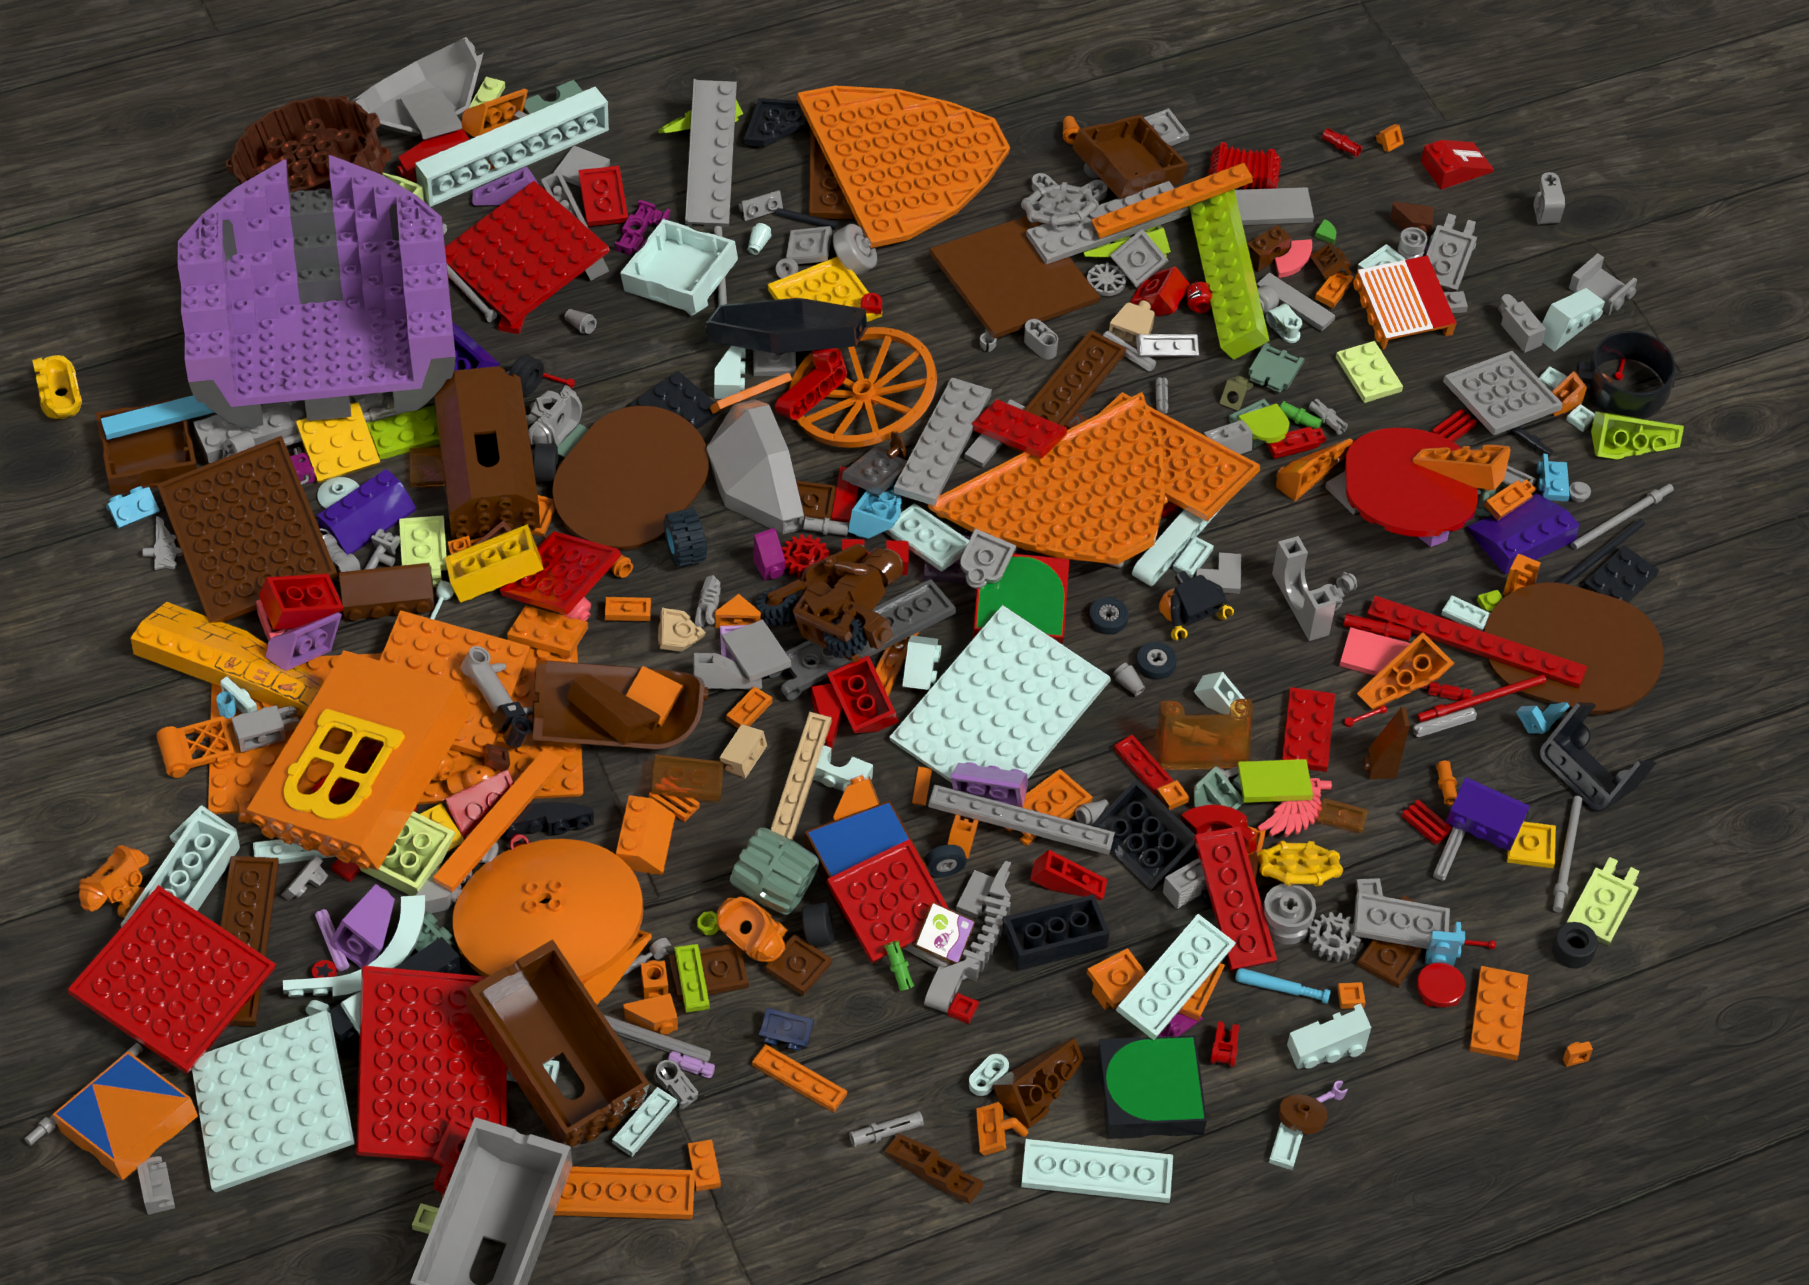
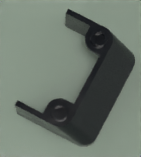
M1577 702L1542 745L1540 756L1592 809L1605 810L1633 792L1656 765V762L1654 760L1637 761L1630 770H1622L1614 778L1584 749L1590 741L1591 733L1588 727L1583 724V721L1596 705L1594 703Z

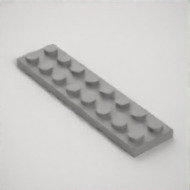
M1168 181L1147 188L1132 196L1118 198L1101 204L1082 223L1058 225L1057 228L1049 224H1043L1028 229L1026 236L1044 263L1049 264L1133 235L1141 229L1147 230L1187 216L1189 208L1184 207L1099 239L1092 226L1091 219L1174 189Z
M956 378L950 379L899 476L893 493L935 506L973 432L972 423L982 414L991 397L992 389Z

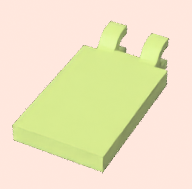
M444 515L399 519L402 565L430 563L433 587H437L439 582L442 581L441 571L447 570L445 561L447 555Z
M1611 857L1607 860L1603 870L1595 868L1567 920V923L1581 922L1588 925L1595 932L1598 941L1607 946L1610 945L1639 889L1634 886L1639 871L1631 867L1625 879H1619L1613 876L1618 861Z

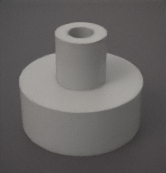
M784 258L776 265V273L780 278H785L798 272V265L792 258Z

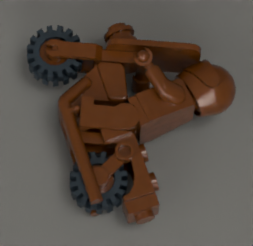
M855 544L807 567L802 573V580H796L783 587L776 586L774 590L771 587L769 592L764 591L763 596L760 595L758 597L759 600L756 601L757 608L761 612V619L767 625L772 623L773 626H776L777 623L783 625V621L790 622L791 617L795 618L803 638L828 649L829 653L833 654L836 658L839 656L840 658L857 662L860 658L858 650L862 651L864 646L867 645V641L871 648L879 649L894 636L888 619L874 612L873 609L884 596L885 588L895 583L901 577L903 561L900 555L891 549L874 548L868 554L862 544ZM802 589L804 594L798 601L795 592Z

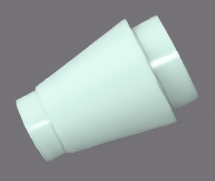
M757 223L752 228L747 249L749 253L758 255L771 238V228L769 226Z

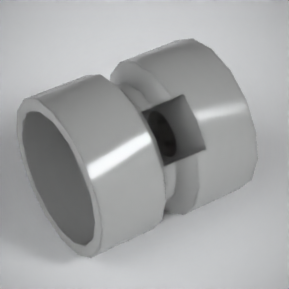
M1414 227L1403 230L1397 253L1406 260L1424 256L1427 243L1426 233Z

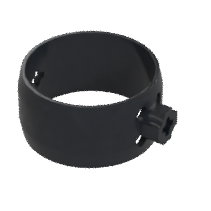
M1621 331L1604 338L1593 352L1590 362L1578 361L1576 374L1583 383H1587L1590 399L1604 413L1646 419L1656 414L1668 400L1675 382V361L1668 347L1654 336L1639 331ZM1614 359L1635 360L1653 369L1661 378L1663 386L1654 391L1644 393L1625 391L1609 383L1600 373L1598 366Z

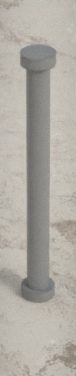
M447 264L448 277L485 315V319L488 322L494 321L497 318V312L493 309L491 310Z

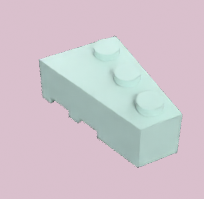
M1585 288L1551 304L1542 323L1546 329L1543 343L1555 352L1589 324L1600 318L1605 301Z
M1361 1003L1354 1006L1355 1011L1341 1016L1340 1012L1336 1013L1331 1021L1321 1025L1317 1021L1290 1033L1287 1046L1297 1069L1304 1067L1313 1068L1320 1063H1332L1340 1058L1347 1056L1356 1057L1365 1052L1371 1026Z

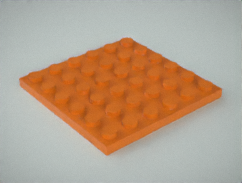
M400 610L380 661L457 683L473 707V710L450 749L484 758V747L487 743L495 744L499 731L491 720L494 715L473 679L462 672L460 668L461 663L471 647L479 646L487 650L490 654V665L496 663L506 664V669L496 674L512 699L529 656L530 646Z

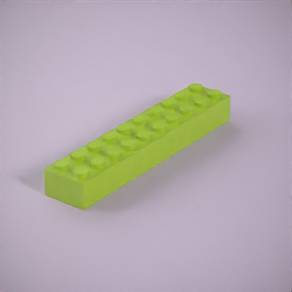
M1233 189L1192 204L1189 207L1206 283L1210 285L1212 292L1210 302L1220 347L1235 360L1270 340L1236 194Z

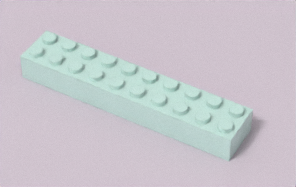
M593 87L416 162L417 184L423 186L425 202L428 206L432 207L608 131V101L596 87ZM488 161H490L494 165V169L490 170V164L488 163Z

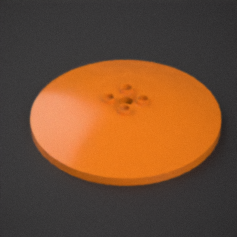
M573 839L540 840L514 847V850L510 849L501 853L473 874L457 898L453 913V931L458 949L464 960L481 976L488 977L504 967L507 968L513 965L521 957L553 939L580 981H583L608 969L630 948L641 927L644 911L643 897L639 882L631 868L608 849L596 844ZM544 899H550L548 903H540Z

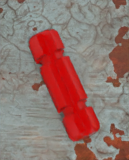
M1431 682L1428 687V694L1434 696L1440 694V697L1454 700L1460 698L1463 700L1472 697L1473 690L1467 688L1460 690L1461 687L1442 684L1441 686L1437 682Z

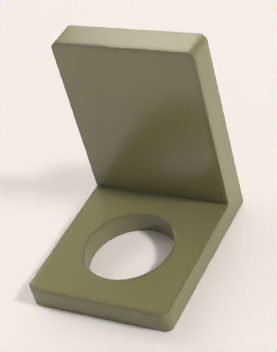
M1241 376L1228 379L1220 404L1239 411L1246 391L1252 389L1253 384ZM1230 391H1235L1239 395L1237 403H1230L1228 401L1227 395Z

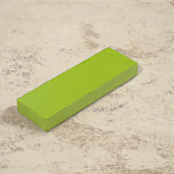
M698 944L674 947L686 1013L710 1009Z

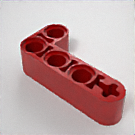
M839 349L813 350L816 368L777 400L775 412L778 415L792 420L800 419L845 381L847 370Z

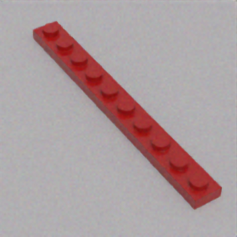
M1378 596L1374 597L1367 613V618L1385 623L1391 621L1394 625L1412 628L1411 633L1417 635L1424 633L1429 639L1537 675H1544L1548 679L1578 689L1587 671L1586 665Z

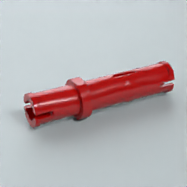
M1346 613L1343 627H1351L1409 642L1412 628L1394 625L1391 621L1385 623Z

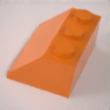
M522 89L464 110L461 122L462 129L473 137H477L514 121V115L518 111L523 112L528 90Z
M629 795L616 855L632 871L663 875L675 814L652 798Z

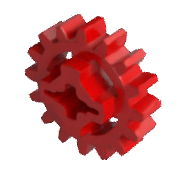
M801 534L800 539L793 536L792 542L786 541L785 547H782L785 569L790 568L791 575L795 572L798 573V578L802 576L803 571L807 567L829 556L826 543L820 544V538L818 537L813 540L812 535L804 538V535Z

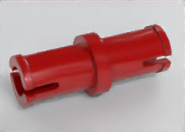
M1330 128L1326 129L1322 135V139L1335 145L1336 149L1344 150L1354 157L1359 156L1362 151V145L1349 140L1348 136L1340 135Z

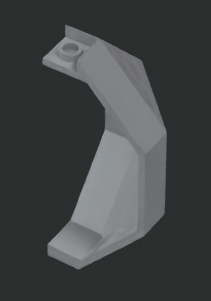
M465 37L379 81L352 101L361 105L368 114L376 113L381 123L378 127L414 137L420 136V133L401 104L400 97L439 86L456 115L464 112V110L469 109L484 53L476 55L474 45Z
M756 399L734 404L707 446L709 469L725 507L766 527L775 528L781 534L804 529V513L789 450L769 404Z

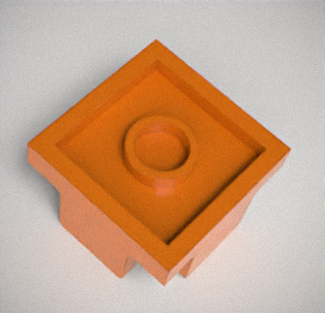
M1128 948L1087 970L1088 976L1093 981L1092 993L1104 1009L1109 1008V1006L1113 1009L1117 1008L1146 975V972Z

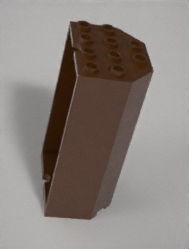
M499 366L455 370L452 378L447 379L442 388L434 395L452 539H459L465 536L484 537L503 520L512 530L527 524L531 532L540 528L539 501L521 378L515 374L511 376L506 374L505 369ZM496 433L499 462L493 467H484L477 460L474 435Z
M553 939L521 957L513 965L502 968L469 988L465 1005L556 1142L571 1147L581 1144L585 1140L589 1143L600 1135V1131L605 1128L608 1130L613 1129L628 1112L644 1103L643 1100L647 1095L649 1082ZM563 1054L584 1086L583 1095L575 1100L565 1098L543 1065Z

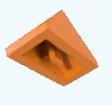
M1573 371L1552 391L1563 403L1562 409L1554 412L1553 415H1560L1575 409L1580 404L1582 405L1587 387L1576 372Z
M738 594L716 610L715 628L755 623L760 621L761 612Z

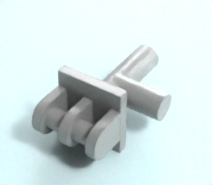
M379 529L375 536L372 535L371 537L374 547L377 549L365 569H374L379 562L391 567L395 563V558L384 553L395 556V550L401 538L399 536H392L390 532L384 533V530Z

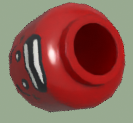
M1195 282L1187 288V304L1192 311L1205 313L1212 308L1210 302L1212 292L1208 283Z

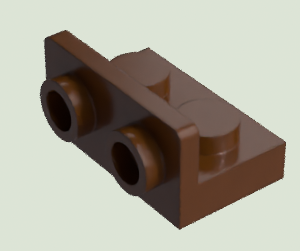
M1331 242L1310 255L1325 279L1335 275L1342 268L1348 276L1352 274L1348 268L1351 266V263L1340 247L1335 248Z

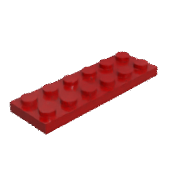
M1240 826L1195 835L1194 841L1218 928L1236 942L1231 951L1226 955L1230 972L1236 971L1239 968L1245 969L1275 963L1277 957Z

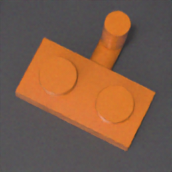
M999 1102L976 1108L980 1153L984 1156L1006 1150L1005 1130L1013 1128L1021 1137L1027 1136L1028 1129L1018 1119L1013 1117L1004 1120L1003 1106Z

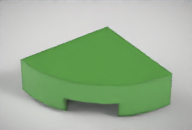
M1324 219L1316 231L1315 237L1328 243L1331 242L1334 245L1336 229L1329 221Z

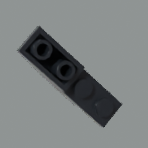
M542 802L528 804L502 834L501 840L511 838L515 834L537 833L543 829H547L549 836L561 835L575 829H585L594 825V812L590 807L572 803Z

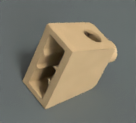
M1140 301L1138 305L1126 303L1110 322L1109 331L1128 344L1137 347V335L1151 334L1155 313L1150 310L1151 305L1147 301Z

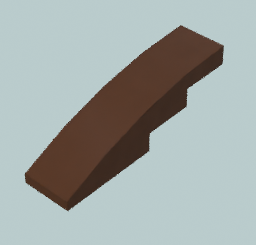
M899 1133L885 1150L886 1155L907 1170L968 1204L974 1200L984 1187L982 1180L962 1172L960 1165L940 1157L938 1150Z

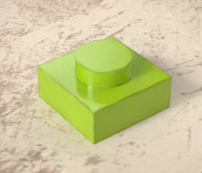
M1499 590L1478 595L1477 602L1481 609L1491 613L1503 597Z

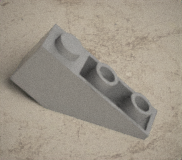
M694 653L693 675L703 679L705 687H708V689L751 690L754 686L762 689V679L750 682L737 662L717 653Z

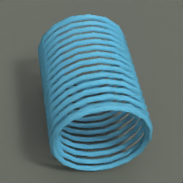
M225 691L224 701V692L219 693L216 700L220 715L224 716V718L233 717L236 714L233 694Z

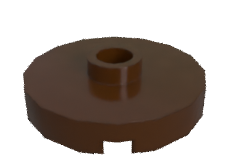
M1290 1095L1283 1099L1279 1107V1119L1282 1124L1292 1131L1300 1130L1302 1134H1313L1321 1131L1328 1118L1324 1105L1317 1099L1307 1095Z

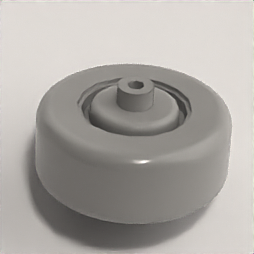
M848 224L834 234L833 245L835 252L846 269L853 270L856 275H861L876 266L875 247H869L871 246L870 240L865 238L861 227L855 224Z

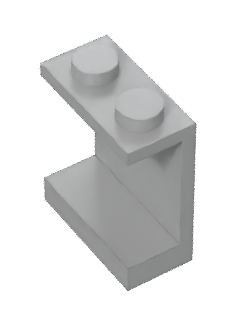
M1597 253L1572 275L1569 289L1575 293L1585 288L1589 289L1605 301L1602 310L1609 315L1614 310H1619L1626 299H1631L1634 296L1637 279L1633 278L1625 285L1601 269L1604 257Z

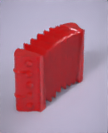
M1221 142L1212 150L1210 169L1208 171L1209 176L1244 163L1253 179L1252 183L1242 186L1244 190L1248 187L1251 189L1255 187L1257 189L1262 187L1264 189L1277 188L1281 158L1275 152V149H1269L1265 154L1263 150L1258 153L1257 149L1254 153L1251 149L1246 153L1244 148L1241 152L1238 147L1234 150L1233 145L1228 149L1227 144Z

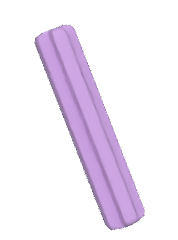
M326 909L317 911L315 916L336 969L340 972L348 969L349 963L346 956L330 944L336 931Z

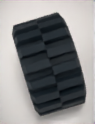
M693 508L667 513L664 518L665 537L671 558L676 566L681 568L705 562L707 545L702 523L697 512Z

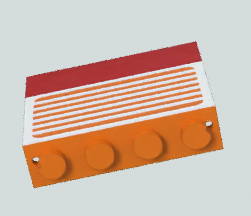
M1428 255L1359 269L1357 271L1356 277L1353 280L1354 288L1360 294L1361 305L1367 311L1368 322L1373 326L1375 339L1380 343L1382 350L1386 349L1390 339L1442 329L1444 336L1453 335L1457 323Z

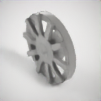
M1109 263L1097 264L1087 274L1088 282L1099 295L1113 296L1120 293L1125 287V273L1118 266L1116 267ZM1098 281V283L1095 286H1093V284L1091 283ZM1114 283L1120 284L1121 286L1117 288L1114 285Z

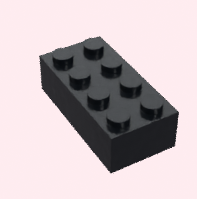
M1094 894L1004 917L1003 935L1017 971L1108 947L1110 933Z

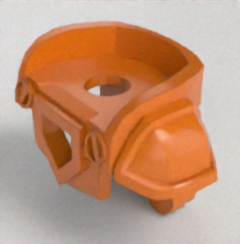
M118 845L113 849V854L90 877L82 878L79 881L81 907L86 911L92 912L98 910L106 900L109 903L119 901L120 905L117 912L121 918L125 919L145 890V887L138 886L142 881V874L139 868L148 864L149 857L138 849Z
M744 897L727 898L717 910L718 928L752 959L760 962H772L779 958L785 950V943L782 938L788 931L787 928L780 922L772 919V915L752 900ZM745 921H750L752 924V930L748 934H742L740 931V926Z

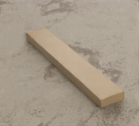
M809 712L771 827V831L791 840L794 838L832 722L831 717Z

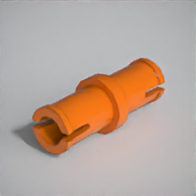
M1440 761L1436 764L1439 775L1438 786L1442 790L1445 805L1453 806L1457 797L1456 778L1452 775L1450 762Z

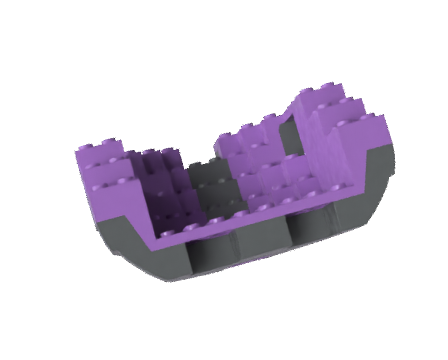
M330 155L331 189L299 190L290 193L287 162L285 159L237 186L203 213L178 240L181 315L185 332V365L188 382L199 403L203 402L216 414L239 427L263 425V404L304 400L307 421L352 417L350 395L393 391L395 412L416 411L424 406L442 388L445 381L452 378L456 356L442 217L417 195L379 173Z

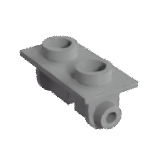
M780 190L741 201L738 207L740 212H743L744 220L747 221L776 212L777 208L783 209Z

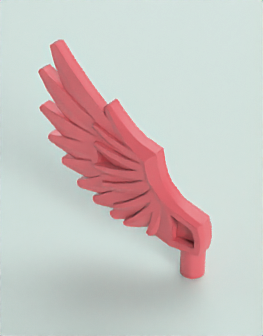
M1311 778L1312 800L1283 801L1274 809V815L1258 826V831L1272 828L1269 835L1273 836L1286 828L1284 836L1288 837L1294 829L1295 834H1299L1302 826L1304 830H1307L1309 822L1313 825L1315 819L1319 818L1318 813L1322 811L1320 793L1321 790H1331V781Z

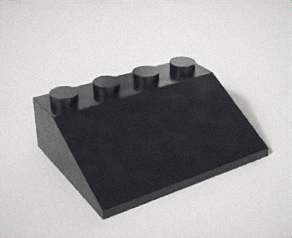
M1137 779L1091 825L1115 832L1110 851L1151 890L1165 882L1166 876L1186 866L1198 855L1194 841L1195 834Z

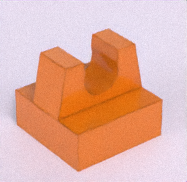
M1393 124L1376 135L1377 143L1383 145L1384 151L1389 152L1404 144L1400 125Z

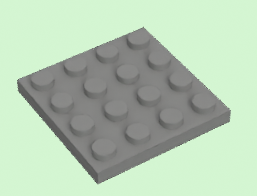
M1513 351L1447 374L1443 380L1493 436L1560 411L1563 405Z

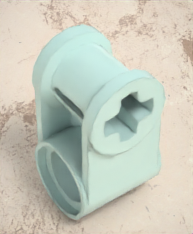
M1282 304L1266 312L1265 317L1268 325L1285 342L1295 343L1299 341V329L1302 326V320L1291 310L1289 305Z

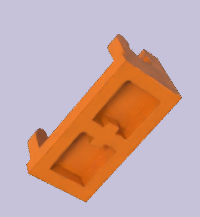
M1517 554L1509 570L1503 596L1506 597L1519 588L1535 584L1541 563Z

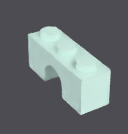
M823 746L813 777L814 780L843 792L847 785L851 783L850 779L863 774L864 778L870 776L872 780V764L852 757L849 763L843 767L833 766L830 764L831 748Z

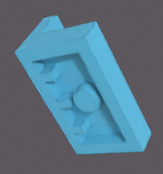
M1543 454L1542 460L1537 463V474H1540L1541 477L1538 481V491H1542V496L1548 500L1568 501L1570 494L1567 462L1548 461V454Z

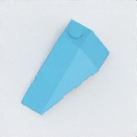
M896 483L880 496L872 494L868 490L864 493L852 509L848 532L858 537L869 539L895 525L901 514V495L893 493Z

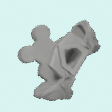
M565 385L561 394L548 390L536 398L535 402L530 405L531 412L529 416L526 415L530 445L543 443L556 444L558 447L578 426L582 415V404L576 392L569 386ZM545 403H555L550 410L544 408Z

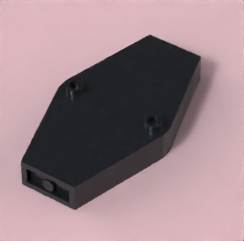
M804 298L719 305L705 324V331L709 336V342L769 352L774 355H783L788 352L855 347L868 329L866 309Z

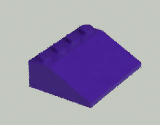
M1535 494L1529 501L1497 521L1491 515L1467 526V530L1501 571L1507 574L1517 554L1537 560L1575 541L1580 524L1568 510L1539 494Z

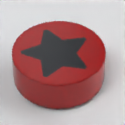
M329 960L317 962L312 968L313 978L337 977L335 964Z

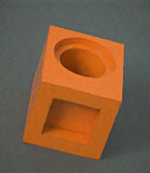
M652 960L647 963H641L644 999L668 994L665 961Z

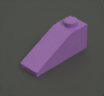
M524 167L474 189L472 203L474 205H502L532 181L537 182L528 167Z

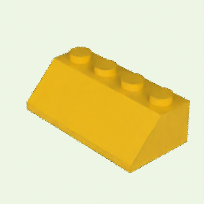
M528 524L445 557L450 583L460 603L544 570Z

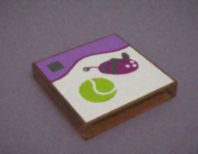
M932 902L913 947L951 964L959 963L975 921Z

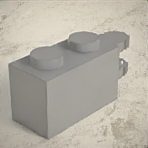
M1504 294L1501 297L1502 304L1499 305V311L1503 316L1501 323L1503 328L1524 353L1542 346L1546 331L1545 327L1523 301L1518 303L1513 296Z
M276 705L232 717L234 733L240 751L245 752L286 740L285 732L296 729L300 723V719L294 717L297 714V709L294 706L278 709Z

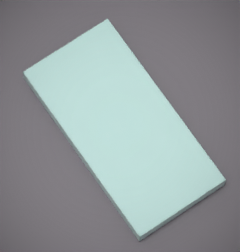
M915 503L901 512L900 518L892 528L884 531L896 541H909V550L941 572L962 557L969 542L967 538Z

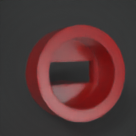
M515 834L509 840V846L512 850H514V847L529 844L527 837L522 834ZM523 839V842L513 846L514 842Z

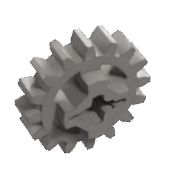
M1330 912L1328 918L1322 914L1320 920L1315 919L1309 931V943H1313L1312 950H1319V957H1322L1324 954L1327 955V961L1335 957L1336 961L1340 962L1341 956L1347 960L1350 953L1354 955L1357 947H1359L1360 937L1353 936L1354 923L1350 924L1351 918L1342 919V913H1339L1338 917H1334L1333 913ZM1321 930H1323V934L1320 937L1319 933ZM1349 937V938H1350V942L1347 944L1346 941H1347V938Z

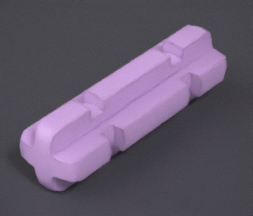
M671 1051L668 1060L675 1061L680 1066V1069L695 1074L700 1072L702 1073L701 1076L707 1078L713 1076L715 1071L714 1064L708 1062L704 1064L702 1060L687 1055L681 1056V1053Z

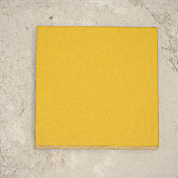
M1523 822L1511 850H1507V863L1554 868L1556 826Z

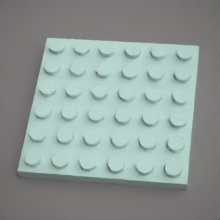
M327 1010L206 1052L192 1068L211 1188L215 1192L355 1144L331 1016Z

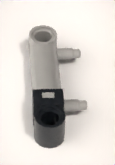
M479 646L471 647L460 668L466 676L473 679L494 715L491 720L498 731H504V741L511 747L519 748L533 730L532 722L525 717L533 714V708H522L519 701H512L496 674L506 669L505 663L490 665V654L487 650Z

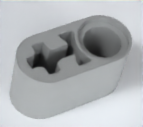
M1028 320L1025 324L1024 343L1041 358L1046 360L1053 359L1057 355L1058 336L1040 320Z

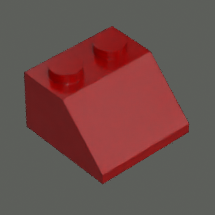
M1176 266L1154 273L1142 283L1130 303L1138 305L1140 301H1147L1151 305L1150 310L1155 313V316L1170 315L1177 310V305L1185 296L1190 284Z

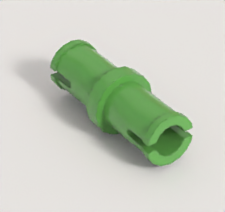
M1285 401L1280 406L1284 414L1294 420V423L1297 425L1302 424L1306 427L1317 429L1322 423V419L1307 413L1306 409H1299Z
M899 941L890 942V945L888 943L885 944L884 947L891 963L889 967L891 971H894L899 990L903 991L909 989L908 987L912 988L914 983L907 968L909 963L908 960L904 959Z

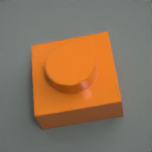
M1178 780L1157 789L1158 797L1169 810L1189 801V796Z
M1362 982L1338 984L1337 989L1341 1009L1354 1008L1355 1005L1360 1003L1363 1008L1365 1007L1366 1002Z
M1589 1041L1584 1043L1575 1042L1566 1048L1563 1056L1566 1067L1589 1061L1593 1050Z

